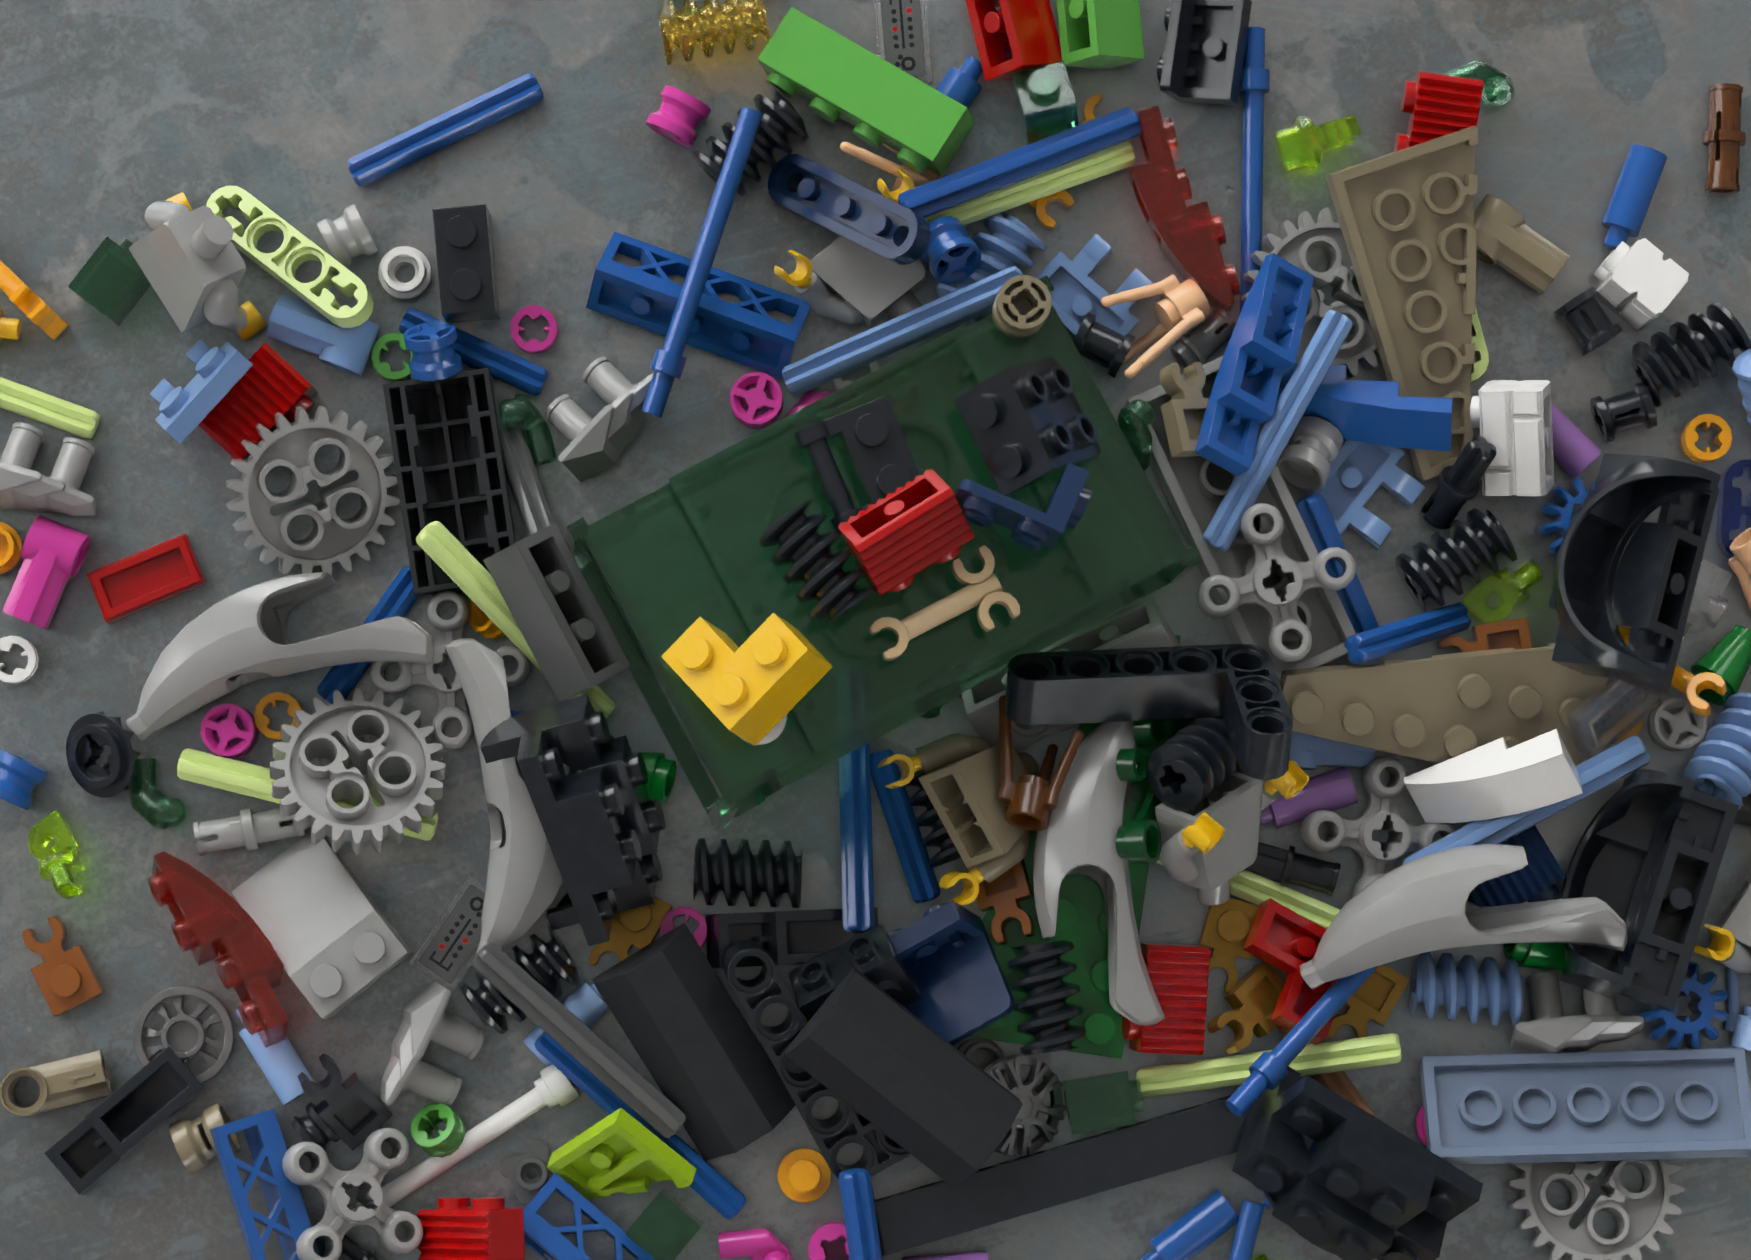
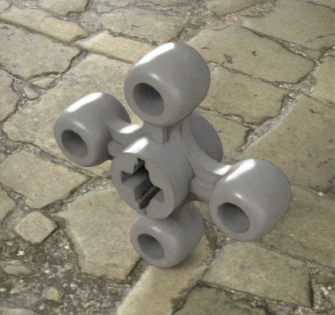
M1258 503L1246 510L1240 522L1242 536L1252 545L1255 552L1253 569L1241 578H1230L1224 575H1213L1206 578L1198 588L1197 604L1205 615L1212 618H1224L1231 615L1237 607L1243 604L1254 603L1262 606L1269 613L1272 621V629L1268 637L1269 648L1272 654L1281 661L1296 662L1303 659L1309 653L1312 646L1311 631L1300 620L1297 613L1299 597L1310 588L1321 587L1329 591H1338L1347 587L1354 579L1356 563L1353 556L1347 550L1339 547H1329L1308 562L1291 560L1284 554L1281 547L1280 537L1284 529V520L1280 511L1270 504ZM1262 516L1268 519L1271 524L1270 532L1267 534L1258 533L1253 527L1254 518ZM1335 560L1341 564L1343 570L1341 577L1333 578L1327 574L1325 570L1327 561ZM1271 566L1272 569L1276 570L1278 577H1287L1289 580V584L1282 589L1281 599L1273 588L1265 589L1263 586V581L1271 574ZM1210 589H1223L1227 594V603L1222 606L1213 604L1209 598ZM1291 631L1298 636L1299 646L1297 649L1290 650L1283 646L1281 637L1284 632Z
M445 590L433 595L427 607L429 621L434 626L436 632L433 663L373 661L370 673L373 683L385 693H400L409 686L416 684L427 685L432 688L439 701L438 713L432 721V725L435 728L433 737L443 747L455 750L463 748L470 743L474 736L473 723L466 708V697L458 675L455 674L454 683H452L451 688L448 679L438 674V667L447 665L449 655L445 647L452 641L463 639L464 627L470 617V607L462 594L454 590ZM449 602L455 603L458 609L456 616L451 620H443L440 616L442 606ZM507 645L495 650L503 661L507 658H515L519 664L518 670L514 675L506 676L507 688L519 687L525 683L531 672L530 660L517 646ZM397 663L401 668L399 678L392 682L386 681L384 677L385 668L389 664ZM451 719H459L462 723V731L456 737H447L444 730L446 723Z
M1390 756L1375 757L1374 760L1364 767L1362 783L1368 792L1369 803L1363 815L1355 820L1342 819L1335 812L1317 810L1308 814L1301 824V838L1304 844L1311 850L1324 853L1332 852L1339 847L1348 846L1360 854L1364 870L1362 877L1354 886L1353 897L1376 878L1390 872L1395 860L1405 852H1417L1432 844V838L1436 832L1440 833L1443 838L1457 830L1451 823H1423L1413 826L1407 824L1400 817L1397 811V799L1406 787L1404 777L1408 775L1405 766L1397 758ZM1384 768L1390 774V780L1386 786L1381 784L1379 778L1380 772ZM1322 822L1326 823L1329 829L1328 836L1324 840L1319 838L1317 831ZM1373 830L1388 831V841H1373Z
M381 1128L372 1132L366 1138L363 1145L364 1156L361 1163L350 1171H341L334 1168L329 1163L325 1150L314 1142H300L292 1145L285 1152L282 1159V1169L285 1176L297 1185H309L316 1188L323 1195V1206L325 1208L322 1220L317 1225L306 1229L299 1236L296 1243V1253L299 1260H338L342 1253V1239L345 1233L357 1225L371 1228L377 1234L380 1245L392 1254H406L415 1250L420 1245L423 1238L421 1221L413 1213L396 1211L389 1208L383 1201V1191L380 1186L383 1177L389 1171L400 1167L408 1157L409 1143L401 1131L395 1128ZM383 1141L388 1142L392 1148L389 1158H386L381 1152ZM302 1154L306 1155L311 1161V1169L308 1173L304 1172L299 1165V1159ZM357 1188L359 1191L356 1194V1200L361 1206L349 1209L347 1204L350 1201V1197L345 1193V1190ZM398 1223L406 1231L405 1239L402 1242L395 1236V1227ZM316 1238L321 1239L325 1245V1252L321 1257L313 1249V1243Z

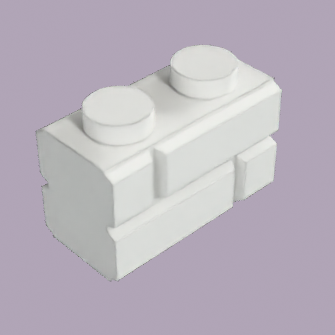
M1646 238L1638 239L1631 247L1622 241L1593 274L1600 280L1595 287L1598 291L1596 298L1611 310L1618 308L1620 310L1618 316L1636 330L1644 329L1657 318L1689 281V273L1671 258L1663 260L1664 253Z
M1487 381L1478 390L1479 396L1472 397L1470 404L1472 427L1480 428V436L1496 447L1495 458L1480 478L1482 480L1483 495H1546L1555 485L1551 381Z

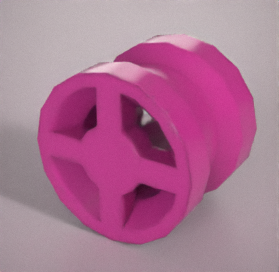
M666 85L660 94L662 103L658 111L650 113L645 123L650 129L666 139L681 146L692 148L697 139L695 130L699 122L707 120L711 109L692 95Z
M752 372L744 374L736 380L730 393L733 415L740 424L747 428L757 430L768 428L778 420L782 413L784 402L781 388L776 380L766 373Z
M224 703L217 705L208 711L202 720L201 736L203 742L210 751L219 756L233 759L246 756L255 748L259 740L260 731L255 724L253 714L236 704Z
M829 1222L820 1226L813 1233L809 1242V1259L850 1260L845 1224L842 1222Z

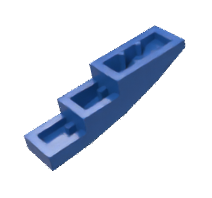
M1274 253L1265 257L1242 307L1209 397L1195 449L1196 454L1236 476L1251 468L1259 427L1261 423L1273 417L1282 373L1296 364L1314 281L1312 275Z
M1298 364L1282 373L1276 402ZM1330 365L1302 416L1318 417L1330 422L1338 428L1343 435V439L1396 448L1451 452L1452 398L1399 397V382L1346 380V365Z

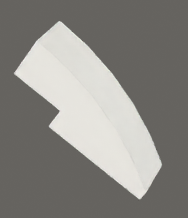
M1557 729L1508 748L1502 737L1404 777V783L1425 823L1482 821L1516 815L1549 806L1583 793L1577 768Z

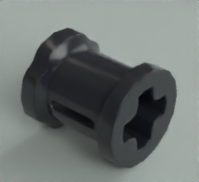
M1594 286L1554 312L1558 319H1565L1581 343L1579 352L1582 356L1589 354L1623 331L1620 324H1612L1595 297L1598 291ZM1581 311L1587 314L1597 329L1596 332L1590 329L1580 314Z
M1088 312L1067 355L1073 358L1081 355L1106 368L1107 374L1115 378L1136 337L1129 333L1124 336L1096 322V315Z
M1643 382L1634 384L1632 391L1604 400L1600 396L1590 399L1593 420L1604 443L1614 441L1616 434L1643 425L1647 429L1657 426L1655 406Z

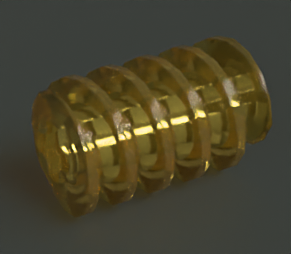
M663 0L662 12L658 14L667 65H672L674 49L677 48L684 60L689 62L693 60L695 45L700 46L706 58H712L716 41H720L729 55L734 54L736 39L739 37L748 51L755 50L757 34H762L767 44L770 40L764 0H724L723 3H720L718 0H704L702 7H699L695 0H684L682 10L679 11L672 0Z

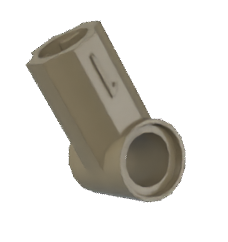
M1486 195L1474 211V229L1477 230L1476 258L1490 265L1497 263L1542 295L1560 272L1570 255L1525 225L1523 216L1508 203L1493 195Z
M102 1050L29 1068H17L9 1072L0 1084V1100L3 1107L12 1114L24 1117L37 1116L44 1112L108 1097L112 1094L111 1081ZM25 1077L33 1078L40 1087L38 1101L28 1108L21 1107L14 1098L15 1085Z

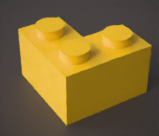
M774 612L740 647L725 632L699 617L661 656L729 731L754 746L833 667L797 628Z

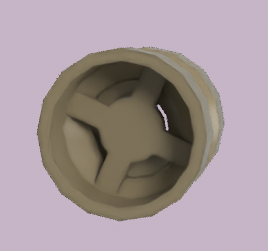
M1018 275L1007 280L1000 288L992 307V317L996 327L1004 335L1014 339H1024L1036 334L1050 313L1052 307L1051 294L1042 281L1030 275Z
M220 1102L205 1108L202 1116L196 1119L183 1118L169 1125L176 1151L189 1173L205 1168L209 1159L218 1156L210 1129L232 1122ZM237 1133L227 1135L233 1154L240 1152L241 1146Z

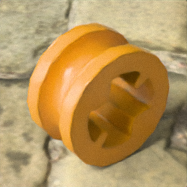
M1709 413L1699 415L1688 422L1683 428L1680 437L1681 448L1685 455L1692 461L1702 464L1714 462L1725 455L1732 442L1731 428L1727 422L1718 415ZM1698 425L1702 426L1703 431L1711 426L1718 433L1713 439L1714 444L1718 447L1715 452H1711L1709 446L1701 451L1694 444L1699 438L1698 433L1695 431Z
M274 692L264 696L256 705L254 713L255 724L259 731L266 737L282 741L281 731L276 732L270 729L273 720L266 716L269 707L273 705V707L279 708V702H287L289 704L287 713L294 717L291 724L296 727L295 711L297 709L304 711L301 703L296 698L282 692Z

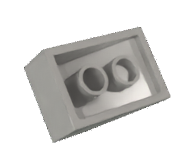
M311 831L231 892L290 979L321 1019L333 1017L414 953L338 853L332 852V846L324 837L316 845L311 843Z

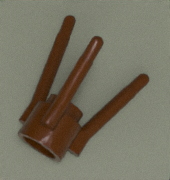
M1002 695L999 698L1001 785L997 799L1007 804L1005 819L1009 824L1024 830L1041 831L1047 827L1051 809H1056L1060 790L1077 755L1084 734L1080 730H1076L1073 733L1051 783L1049 781L1058 752V747L1055 744L1048 746L1038 776L1023 775L1019 777L1018 783H1014L1011 720L1005 714L1006 695Z

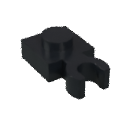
M323 1053L318 1058L323 1067L328 1071L324 1080L313 1082L303 1072L297 1077L308 1096L315 1099H324L315 1107L318 1116L354 1151L372 1132L376 1131L390 1119L393 1114L390 1108L380 1100L376 1093L355 1072L342 1082V1075L336 1062L332 1057Z

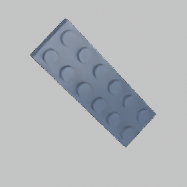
M1744 1048L1422 1056L1420 1074L1427 1148L1452 1165L1751 1157V1095Z

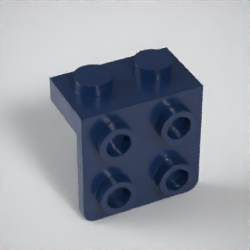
M1068 463L1056 484L1045 512L968 479H962L955 498L959 502L967 522L985 529H989L991 523L1012 531L1010 539L1015 543L1034 551H1040L1042 546L1053 549L1063 534L1065 527L1075 529L1077 522L1081 520L1093 491L1083 487L1089 471Z
M955 901L941 903L929 908L924 913L922 919L908 927L887 932L894 952L917 983L922 997L908 1004L905 1008L951 1045L960 1042L1013 1011L1015 1000L982 919L978 915Z

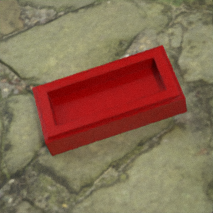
M182 534L86 573L105 622L108 624L207 584L187 534Z

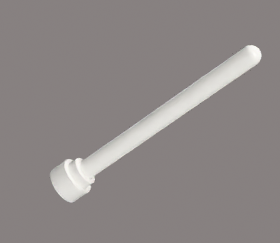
M553 1064L549 1067L547 1066L540 1071L541 1077L534 1081L535 1088L467 1131L462 1144L454 1153L442 1158L429 1156L383 1186L384 1203L389 1208L546 1105L551 1109L558 1104L561 1107H565L581 1096L579 1088ZM357 1203L353 1208L359 1207L361 1204Z

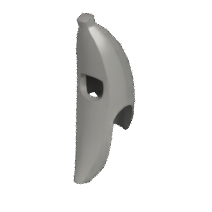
M327 572L287 575L240 590L218 601L186 624L161 652L142 689L137 713L126 720V725L140 740H145L155 731L184 718L239 687L268 677H279L321 667L366 661L432 664L434 659L433 639L415 621L395 616L292 644L287 635L286 625L293 608L305 599L331 588L336 582Z
M465 638L452 641L445 648L457 672L470 709L479 751L490 826L489 859L481 918L480 943L477 953L489 942L495 943L500 949L505 951V948L524 935L552 904L563 879L527 786L518 773L516 758L511 757L486 764L480 748L483 739L493 728L511 717L506 672L503 659L497 652L475 639ZM563 764L565 775L578 772Z
M1133 721L1105 722L1099 725L1081 742L1077 755L1060 790L1056 809H1051L1046 829L1037 831L1033 871L1035 908L1042 938L1049 941L1050 937H1055L1059 890L1066 875L1079 874L1095 881L1103 892L1105 903L1109 1002L1116 1012L1139 1026L1158 1024L1166 1017L1155 993L1142 955L1133 908L1129 862L1126 858L1119 857L1115 843L1117 830L1120 826H1123V815L1128 808L1131 781H1121L1116 771V758L1120 749L1137 748L1138 744L1133 735Z
M1477 844L1429 854L1412 860L1376 878L1345 903L1321 937L1313 959L1299 967L1303 980L1313 990L1326 982L1345 978L1405 957L1454 947L1559 942L1624 951L1627 944V927L1619 915L1606 902L1597 897L1557 899L1491 907L1478 906L1467 900L1468 896L1477 885L1515 872L1528 865L1523 846Z

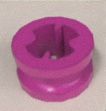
M530 305L516 312L511 320L510 332L512 340L519 349L525 353L539 354L544 353L553 346L557 340L558 327L555 317L549 310L543 306ZM529 317L535 322L542 317L548 322L549 326L543 328L544 332L549 333L544 341L540 343L535 338L530 339L528 342L522 340L519 333L525 332V329L520 327V324L525 318Z
M681 906L670 910L660 924V936L662 937L675 929V924L673 923L675 918L684 915L685 921L689 922L692 917L699 925V928L693 932V937L699 947L702 948L706 942L708 927L705 918L700 912L691 907Z

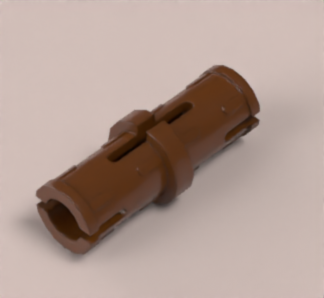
M1731 83L1713 84L1709 86V131L1703 133V144L1708 146L1707 184L1705 185V191L1715 194H1732L1740 191V147L1746 144V133L1741 131L1743 86Z

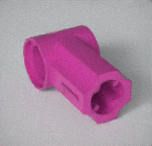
M42 515L38 516L30 527L21 552V558L24 561L2 612L47 630L68 580L73 579L77 575L85 560L90 545V535Z

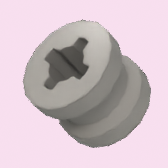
M355 204L345 208L343 216L335 220L325 218L317 222V226L334 259L346 268L351 266L352 259L360 254L370 256L379 251Z
M1684 696L1672 697L1655 705L1649 713L1647 721L1648 734L1653 743L1661 749L1671 752L1689 749L1698 744L1704 737L1708 725L1707 717L1695 714L1689 707L1687 697ZM1664 720L1667 721V722H1669V727L1671 728V733H1670V735H1669L1670 730H1669V728H1668V724H1667L1666 722H1664Z

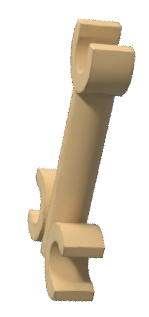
M983 545L977 550L978 556L983 563V569L979 573L967 572L959 558L951 563L955 579L961 584L967 585L966 587L901 620L892 617H882L869 628L871 635L888 629L897 636V645L882 654L884 661H891L900 657L906 650L909 640L979 605L977 621L986 632L995 628L993 620L989 616L990 606L994 604L1005 606L1012 620L1020 615V605L1016 598L1009 593L1003 592L998 578L992 573L995 560L989 548Z

